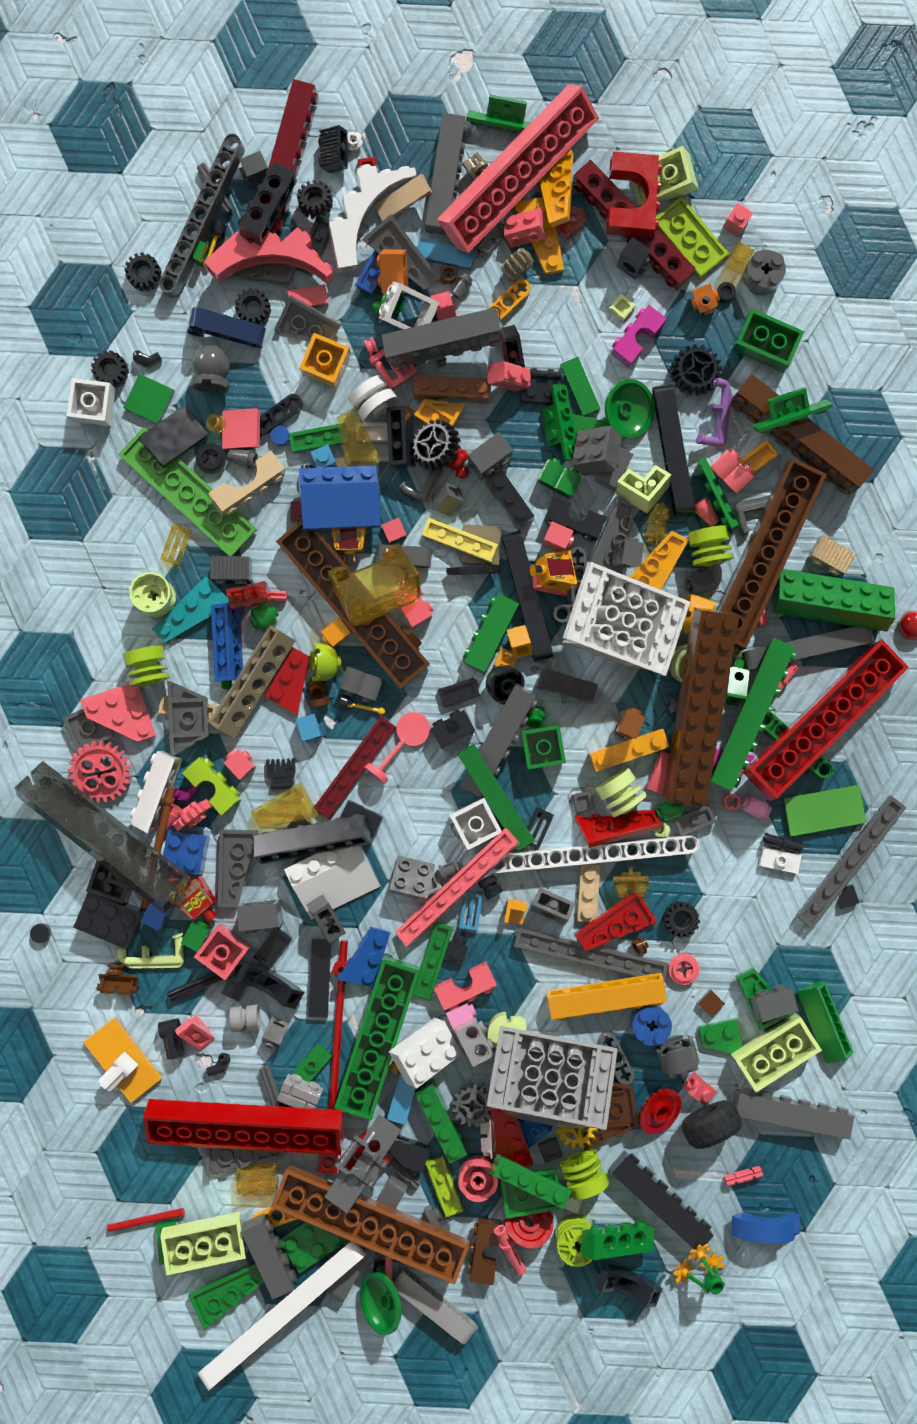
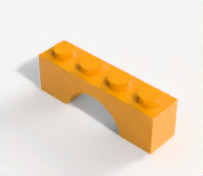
M658 729L637 737V739H630L588 753L594 772L668 748L669 744L664 729Z

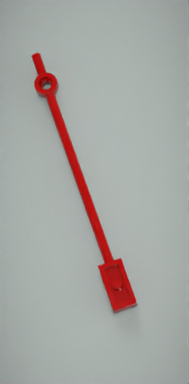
M341 940L339 960L335 962L332 969L335 977L340 973L339 968H345L347 965L348 940ZM338 980L329 1110L335 1109L337 1102L345 981ZM319 1154L318 1173L337 1174L338 1168L334 1165L336 1162H339V1155Z

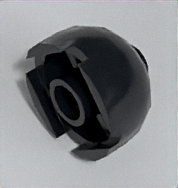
M500 665L488 673L485 686L489 696L494 701L504 705L516 683L524 687L525 680L523 674L516 668L509 665Z

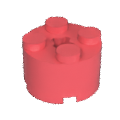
M475 1155L467 1157L460 1166L459 1188L469 1200L482 1202L496 1192L498 1178L489 1173L493 1164L491 1159Z

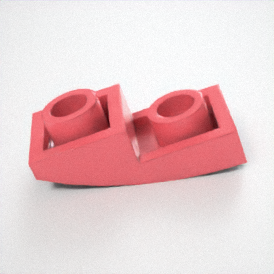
M663 750L653 765L654 771L645 785L647 789L662 795L670 754Z

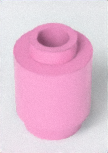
M753 794L745 796L741 803V806H743L742 810L757 819L765 820L772 809L768 802Z

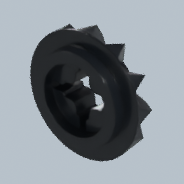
M208 443L201 446L197 451L196 464L204 473H217L225 467L226 454L219 445ZM207 453L216 456L214 459L216 465L211 462L207 463L209 459Z

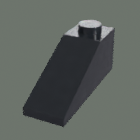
M398 1135L388 1151L409 1172L417 1174L418 1172L423 1173L430 1152V1145Z

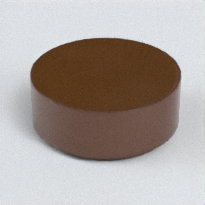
M329 697L310 700L312 708L326 706L330 703Z

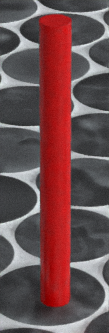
M180 1208L108 1224L107 1230L108 1232L185 1216V1210Z

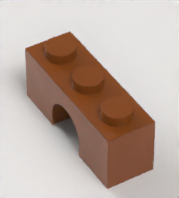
M632 707L622 710L611 732L627 739H637L646 717L641 715L642 711Z

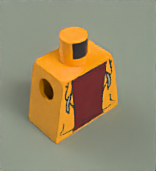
M367 528L331 530L336 552L344 553V563H355V552H364Z
M570 550L545 554L536 561V565H531L530 567L531 576H539L542 587L569 591L577 585Z

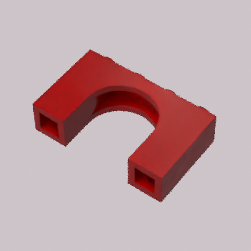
M613 151L609 165V179L632 181L638 184L644 191L646 201L642 206L634 209L610 207L607 214L606 234L652 238L654 231L658 230L659 219H656V212L658 213L660 201L657 200V194H659L661 182H658V176L661 174L662 167L661 163H659V155Z

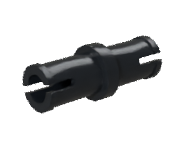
M765 833L762 840L763 845H769L778 848L780 851L787 850L797 854H801L804 847L803 842L790 840L787 836L779 837Z

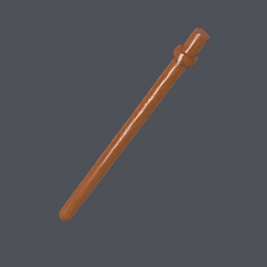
M167 786L166 795L162 800L164 804L142 898V908H148L171 804L175 800L173 798L174 786Z

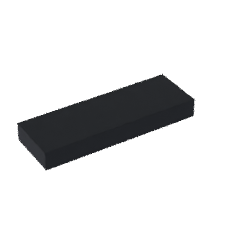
M316 217L309 233L312 239V249L318 253L319 259H321L330 239L329 220L322 217L320 219ZM297 267L298 271L313 277L314 274Z

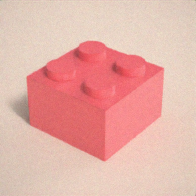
M220 923L194 958L226 980L252 945L223 923Z

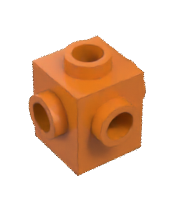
M711 283L692 290L694 299L691 302L695 311L699 310V313L704 312V315L715 311L714 307L718 306L717 301H720L717 289H712ZM705 296L709 297V302L706 304L702 303V299Z

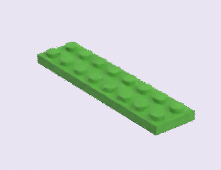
M143 427L118 455L226 554L234 556L254 535L257 529L237 511L229 516L226 514L222 517L209 500L208 493L213 489L179 458L165 468H162L138 440L139 436L148 431Z

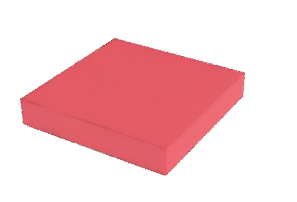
M253 408L223 411L222 449L260 448V410Z

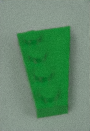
M253 1262L189 1292L188 1296L204 1331L214 1321L221 1318L230 1308L237 1305L245 1296H248L263 1284L264 1280L256 1263Z

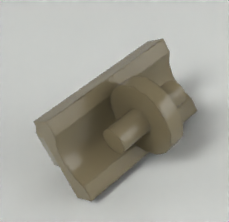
M478 152L462 162L463 167L474 181L488 167V163Z

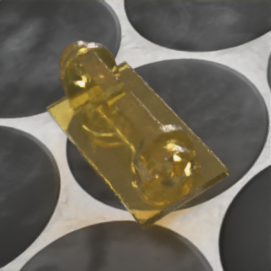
M655 503L650 509L648 521H653L655 524H647L645 536L647 542L654 543L655 540L660 544L666 537L665 523L669 519L670 512L664 503H661V507L660 504Z

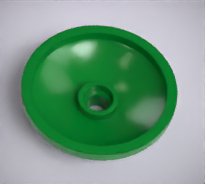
M625 379L619 381L610 389L606 397L605 417L607 423L624 438H634L642 435L649 428L654 416L652 394L647 386L638 380Z
M380 1272L371 1273L364 1278L361 1284V1307L369 1326L376 1333L386 1336L395 1332L400 1324L402 1315L401 1300L394 1283L387 1276Z

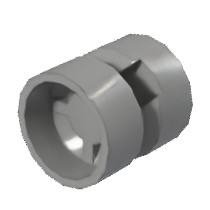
M258 1004L247 1005L245 1009L242 1006L230 1008L229 1018L232 1032H242L245 1028L248 1031L260 1030L261 1013Z

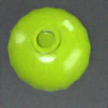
M313 643L312 646L315 649L310 650V671H314L315 676H311L313 682L327 681L335 676L337 668H341V657H337V653L332 646L323 643Z

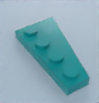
M206 576L152 630L164 643H168L211 617V605L234 603Z

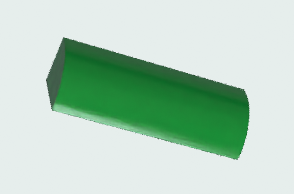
M825 980L799 989L797 991L817 1043L822 1050L821 1053L825 1063L846 1061L854 1052Z

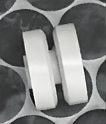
M382 375L366 380L348 398L351 406L354 409H359L358 415L364 423L377 419L386 412V407H392L397 401V396L393 390L386 389L388 385Z

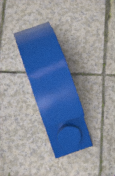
M746 1212L732 1216V1236L746 1241L768 1244L786 1243L794 1241V1236L800 1234V1214L794 1212L776 1218L758 1217Z

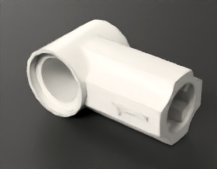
M123 1052L113 1062V1066L98 1080L100 1085L109 1092L139 1065L126 1052Z

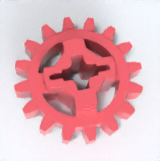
M207 799L199 804L194 801L178 813L180 818L172 825L177 831H181L187 826L189 829H192L206 818L204 813L212 805Z

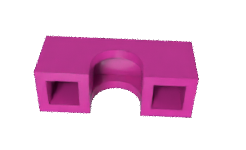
M648 305L646 309H640L635 316L637 320L634 324L630 322L623 331L625 335L622 339L618 337L612 345L614 349L611 355L628 368H630L643 350L636 342L635 336L646 334L653 339L667 320L665 316L651 305Z

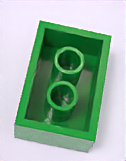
M751 308L732 350L784 373L790 366L805 331Z

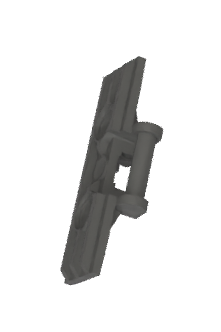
M378 1115L363 1139L354 1135V1140L340 1161L334 1165L341 1172L325 1195V1198L348 1213L365 1185L368 1184L373 1188L378 1176L387 1167L388 1163L383 1158L401 1132V1129L381 1115ZM373 1140H377L380 1143V1149L377 1152H372L369 1149V1143ZM362 1144L365 1146L361 1157L351 1171L347 1170L345 1166L358 1146ZM351 1174L355 1175L358 1179L354 1187H350L346 1183L347 1177Z

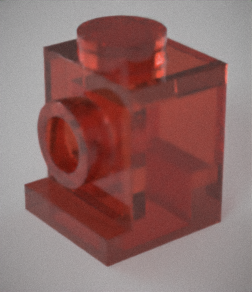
M575 205L570 209V218L573 217L575 221L570 219V221L557 226L568 240L581 230L587 221L585 211L582 208L577 209Z

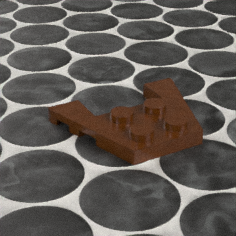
M613 1081L607 1130L598 1129V1132H593L596 1139H589L590 1146L584 1143V1151L591 1149V1147L597 1144L600 1145L614 1136H619L639 1127L633 1085H625Z

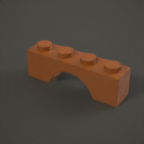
M415 374V400L459 398L470 403L490 404L491 385L487 383V379Z

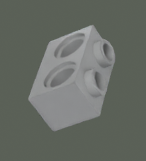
M475 1017L455 1027V1032L473 1067L494 1057L493 1050H495V1046L491 1038L487 1040L484 1034L486 1028L482 1021L478 1022ZM474 1028L477 1030V1034L469 1036L466 1033L467 1030ZM478 1046H484L486 1051L478 1054L475 1049Z

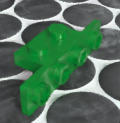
M495 95L489 96L487 114L469 110L466 116V121H470L473 125L485 124L493 129L505 128L512 133L522 132L530 124V122L524 121L527 102Z
M554 384L550 386L553 405L541 410L547 446L555 447L561 444L564 460L572 461L576 444V433L567 386Z
M802 387L766 400L770 419L753 424L752 426L754 430L761 434L772 431V428L778 426L785 427L790 425L792 421L808 419L809 415L823 414L827 412V409L833 407V403L822 400L809 405L807 389Z

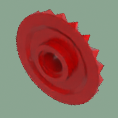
M667 1088L659 1089L657 1093H652V1096L647 1098L646 1102L642 1104L643 1108L639 1110L638 1124L641 1129L651 1135L659 1134L668 1129L680 1113L682 1104L680 1095L673 1089Z
M551 1211L508 1219L504 1218L508 1236L520 1247L528 1249L538 1248L549 1240L553 1232L554 1222ZM524 1219L530 1222L531 1227L525 1225Z

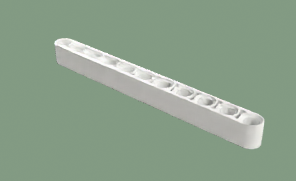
M691 835L610 842L591 848L588 845L511 852L502 860V867H494L492 871L503 873L691 854L698 850L699 841ZM688 839L693 841V846L690 849L685 848V842ZM668 841H673L674 848L671 851H667L665 848ZM649 843L655 844V850L652 853H648L646 850V846ZM630 845L636 846V852L633 855L627 853V848ZM610 847L617 848V854L614 857L608 855ZM591 849L598 850V856L594 859L589 858L588 855ZM574 850L578 851L579 858L575 861L570 860L569 854ZM555 852L560 854V860L556 863L550 861L551 854ZM535 854L541 856V862L536 865L531 863V857ZM519 856L522 858L520 866L512 865L511 862L514 857Z
M352 1241L348 1243L198 1373V1376L208 1391L364 1258L367 1254L361 1245Z

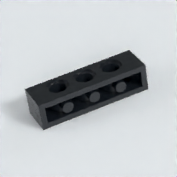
M274 162L271 168L267 169L265 180L262 184L258 185L254 199L249 201L245 215H242L238 221L242 237L259 245L263 244L297 183L295 171Z

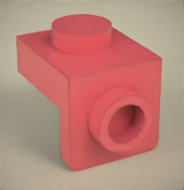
M695 1072L691 1074L682 1086L704 1106L718 1092Z

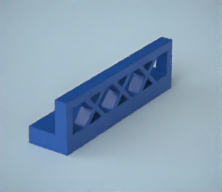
M231 603L211 605L215 682L235 681L243 669L240 605Z

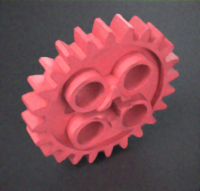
M103 740L98 745L93 741L91 747L86 743L83 745L84 749L78 748V753L72 755L75 760L69 761V764L73 767L67 769L68 772L73 773L68 777V779H74L71 786H78L75 792L82 791V798L89 795V801L95 797L97 803L102 798L107 802L109 797L115 800L116 794L121 796L122 790L128 788L126 784L131 782L128 776L132 775V772L127 770L132 765L125 763L129 757H122L125 751L117 752L118 745L111 748V742L104 746ZM103 757L110 758L112 764H106ZM84 761H90L92 768L86 767ZM114 767L117 768V770H108ZM99 768V771H105V772L101 775L100 772H95V771ZM83 773H92L87 776L83 775ZM108 775L113 776L116 779V782H110L108 780ZM89 779H94L97 786H92L89 783Z

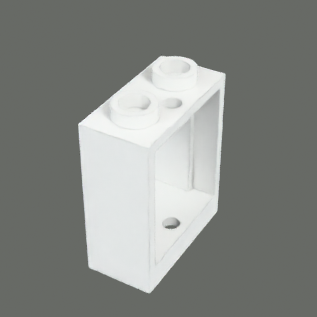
M393 281L387 289L386 301L379 309V319L403 330L411 328L391 318L401 291H404L425 301L414 327L431 323L439 302Z

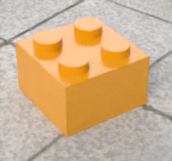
M313 333L299 367L301 374L337 389L351 356L350 348Z

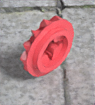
M681 953L673 957L669 963L668 972L673 981L681 985H687L697 979L699 964L693 956ZM682 961L686 967H689L685 971V977L681 971L677 970L681 968Z

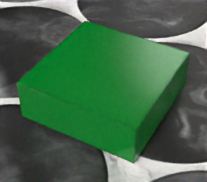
M202 241L198 243L193 260L197 266L203 268V262L207 259L210 249L207 243Z

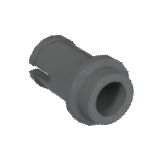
M465 273L459 276V281L451 291V294L460 300L467 288L472 286L471 282L473 281Z

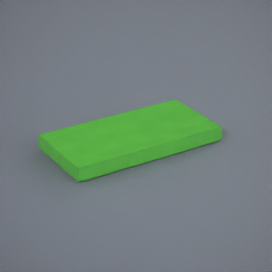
M859 785L782 798L789 836L866 823Z

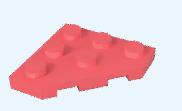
M127 684L80 699L86 718L124 735L135 742L156 736L140 689L137 686L130 687Z

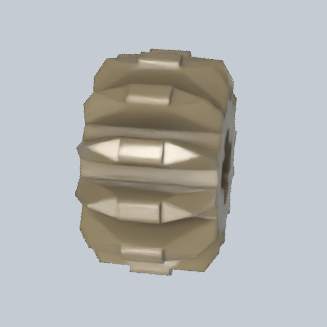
M521 248L505 260L501 266V271L510 281H516L529 270L534 260L528 251Z

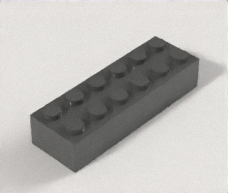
M496 307L382 335L385 357L393 368L396 369L407 368V365L410 364L421 365L431 359L436 361L442 360L448 355L459 356L469 350L472 352L480 351L482 347L486 346L497 347L501 343L506 342L502 320Z

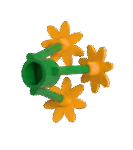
M709 1244L704 1246L698 1245L697 1250H690L691 1255L688 1259H685L683 1264L680 1262L677 1264L679 1270L673 1272L677 1276L675 1281L679 1283L682 1279V1282L685 1284L687 1278L703 1288L706 1293L719 1294L725 1286L718 1271V1268L725 1267L721 1263L724 1256L717 1257L714 1251L712 1256L709 1257L705 1255L711 1251L708 1248ZM693 1259L696 1262L699 1259V1261H702L700 1266L706 1268L705 1284L695 1278L693 1273L690 1272L694 1264H689V1260Z

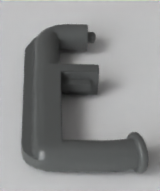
M437 469L435 472L430 471L422 492L407 486L406 482H403L397 490L421 502H428L432 497L443 469L442 471Z
M771 495L741 501L735 505V514L741 536L751 531L747 526L744 513L764 509Z

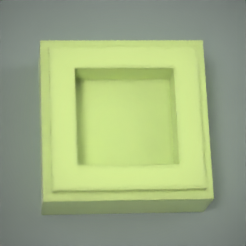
M621 293L609 307V311L623 322L635 309L636 305Z

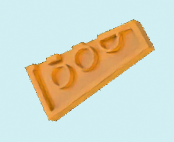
M569 149L539 180L551 228L570 221L573 170L572 149Z
M539 197L519 201L513 207L517 214L541 208L543 212V230L546 233V239L530 244L535 251L544 274L550 275L564 272L556 226L551 228L544 198Z
M671 531L629 577L661 590L684 550L688 539Z

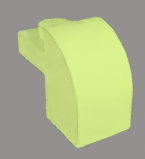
M500 1012L490 1020L487 1028L488 1039L491 1038L494 1046L497 1047L500 1026L526 1030V1020L522 1019L521 1016H511L510 1019H507L506 1012Z

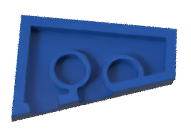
M370 927L359 943L358 949L352 958L348 959L346 967L336 978L341 981L373 988L391 932Z

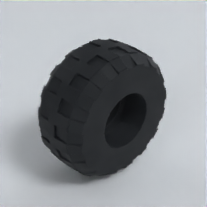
M722 1100L702 1107L687 1116L682 1122V1131L690 1146L695 1149H704L719 1144L737 1134L741 1129L742 1120L735 1105L728 1100Z

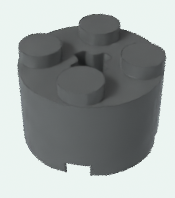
M772 250L755 252L743 271V282L751 293L761 296L767 295L778 287L786 272L784 257Z
M682 1035L669 1037L660 1047L658 1045L655 1047L661 1069L665 1074H668L669 1078H675L680 1073L698 1070L700 1060L693 1038L687 1035L688 1038H683Z

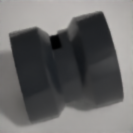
M494 873L477 883L484 890L487 900L503 891L501 885L497 884V878Z

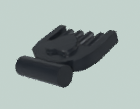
M287 758V769L285 768V759H282V766H280V759H277L276 770L275 760L272 759V771H270V759H266L267 776L270 780L274 781L271 782V790L293 789V781L290 780L295 777L296 773L295 758H292V770L290 758Z

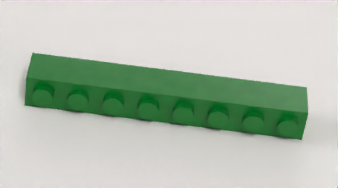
M775 638L771 639L748 691L747 698L741 707L713 771L711 782L729 790H733L734 787L738 788L741 781L739 774L741 770L746 769L749 763V759L746 758L749 752L753 753L757 742L754 740L757 734L761 735L765 724L762 723L764 717H769L772 711L771 701L773 698L777 699L781 690L778 687L781 680L784 681L789 671L786 667L789 662H793L797 652H794L795 646Z

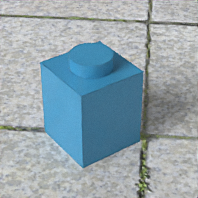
M328 444L311 452L317 468L338 467Z
M316 714L296 719L302 741H307L308 744L319 741L318 737L323 736Z

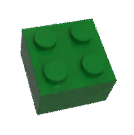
M560 725L520 731L526 769L566 763Z

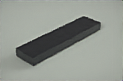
M312 938L309 1017H328L331 943L329 944L327 939Z

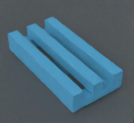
M468 891L463 896L458 929L478 931L483 898L482 892ZM467 895H471L466 926L463 925ZM477 896L478 904L473 927L471 926L474 899Z

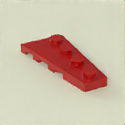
M654 810L630 811L628 814H620L616 817H612V815L600 816V814H591V817L582 818V815H575V822L589 848L661 829V822Z
M635 890L575 932L574 936L583 950L587 951L658 922L639 892Z

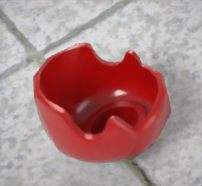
M916 610L905 612L899 620V632L910 640H917Z

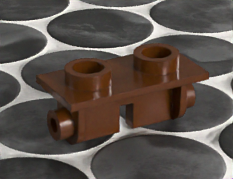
M98 975L100 983L97 984V991H100L102 994H114L115 989L119 988L118 994L132 996L140 988L137 976Z

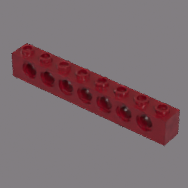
M591 159L574 174L572 183L575 190L585 195L587 202L599 210L603 219L607 220L610 207L637 208ZM589 184H596L597 188H591ZM608 197L611 201L605 202L602 198ZM659 230L654 231L652 238H648L649 243H644L641 240L644 237H633L651 250L649 255L651 260L649 263L657 274H661L665 278V282L669 287L677 291L693 276L696 268ZM624 236L627 243L632 238V236ZM660 251L663 256L658 257L654 252ZM668 265H674L676 270H670Z

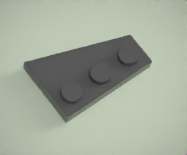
M291 295L274 331L288 332L293 335H303L312 338L313 333H316L334 341L342 323Z

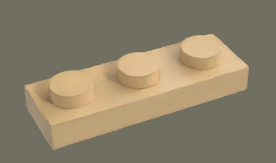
M600 864L580 865L577 921L591 922L597 918Z

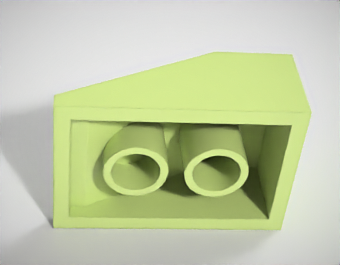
M683 146L659 156V163H661L662 167L661 174L658 176V182H661L660 192L657 194V200L662 202L679 198L699 189L690 154ZM633 182L638 205L642 206L646 201L644 191L638 184Z

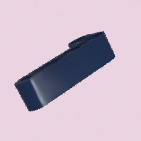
M199 307L192 308L187 327V333L193 336L203 337L204 334H208L254 348H262L266 332L264 326Z

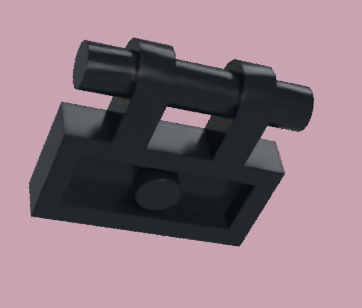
M537 368L529 369L531 376L530 387L522 390L521 402L553 405L550 386L554 385L553 379H561V372L554 371V369H548V371L537 370ZM536 378H547V383H536Z

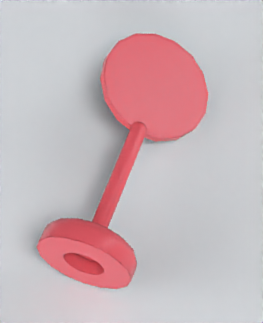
M418 712L404 714L399 719L396 728L397 735L401 741L379 767L368 763L364 768L378 781L386 784L388 777L382 770L404 743L409 746H417L424 743L429 737L431 727L427 718Z

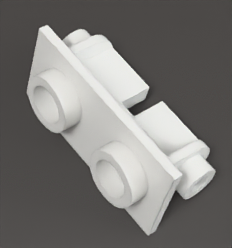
M485 1117L487 1123L483 1124L480 1121L481 1134H487V1137H481V1152H483V1156H491V1159L495 1157L492 1118Z

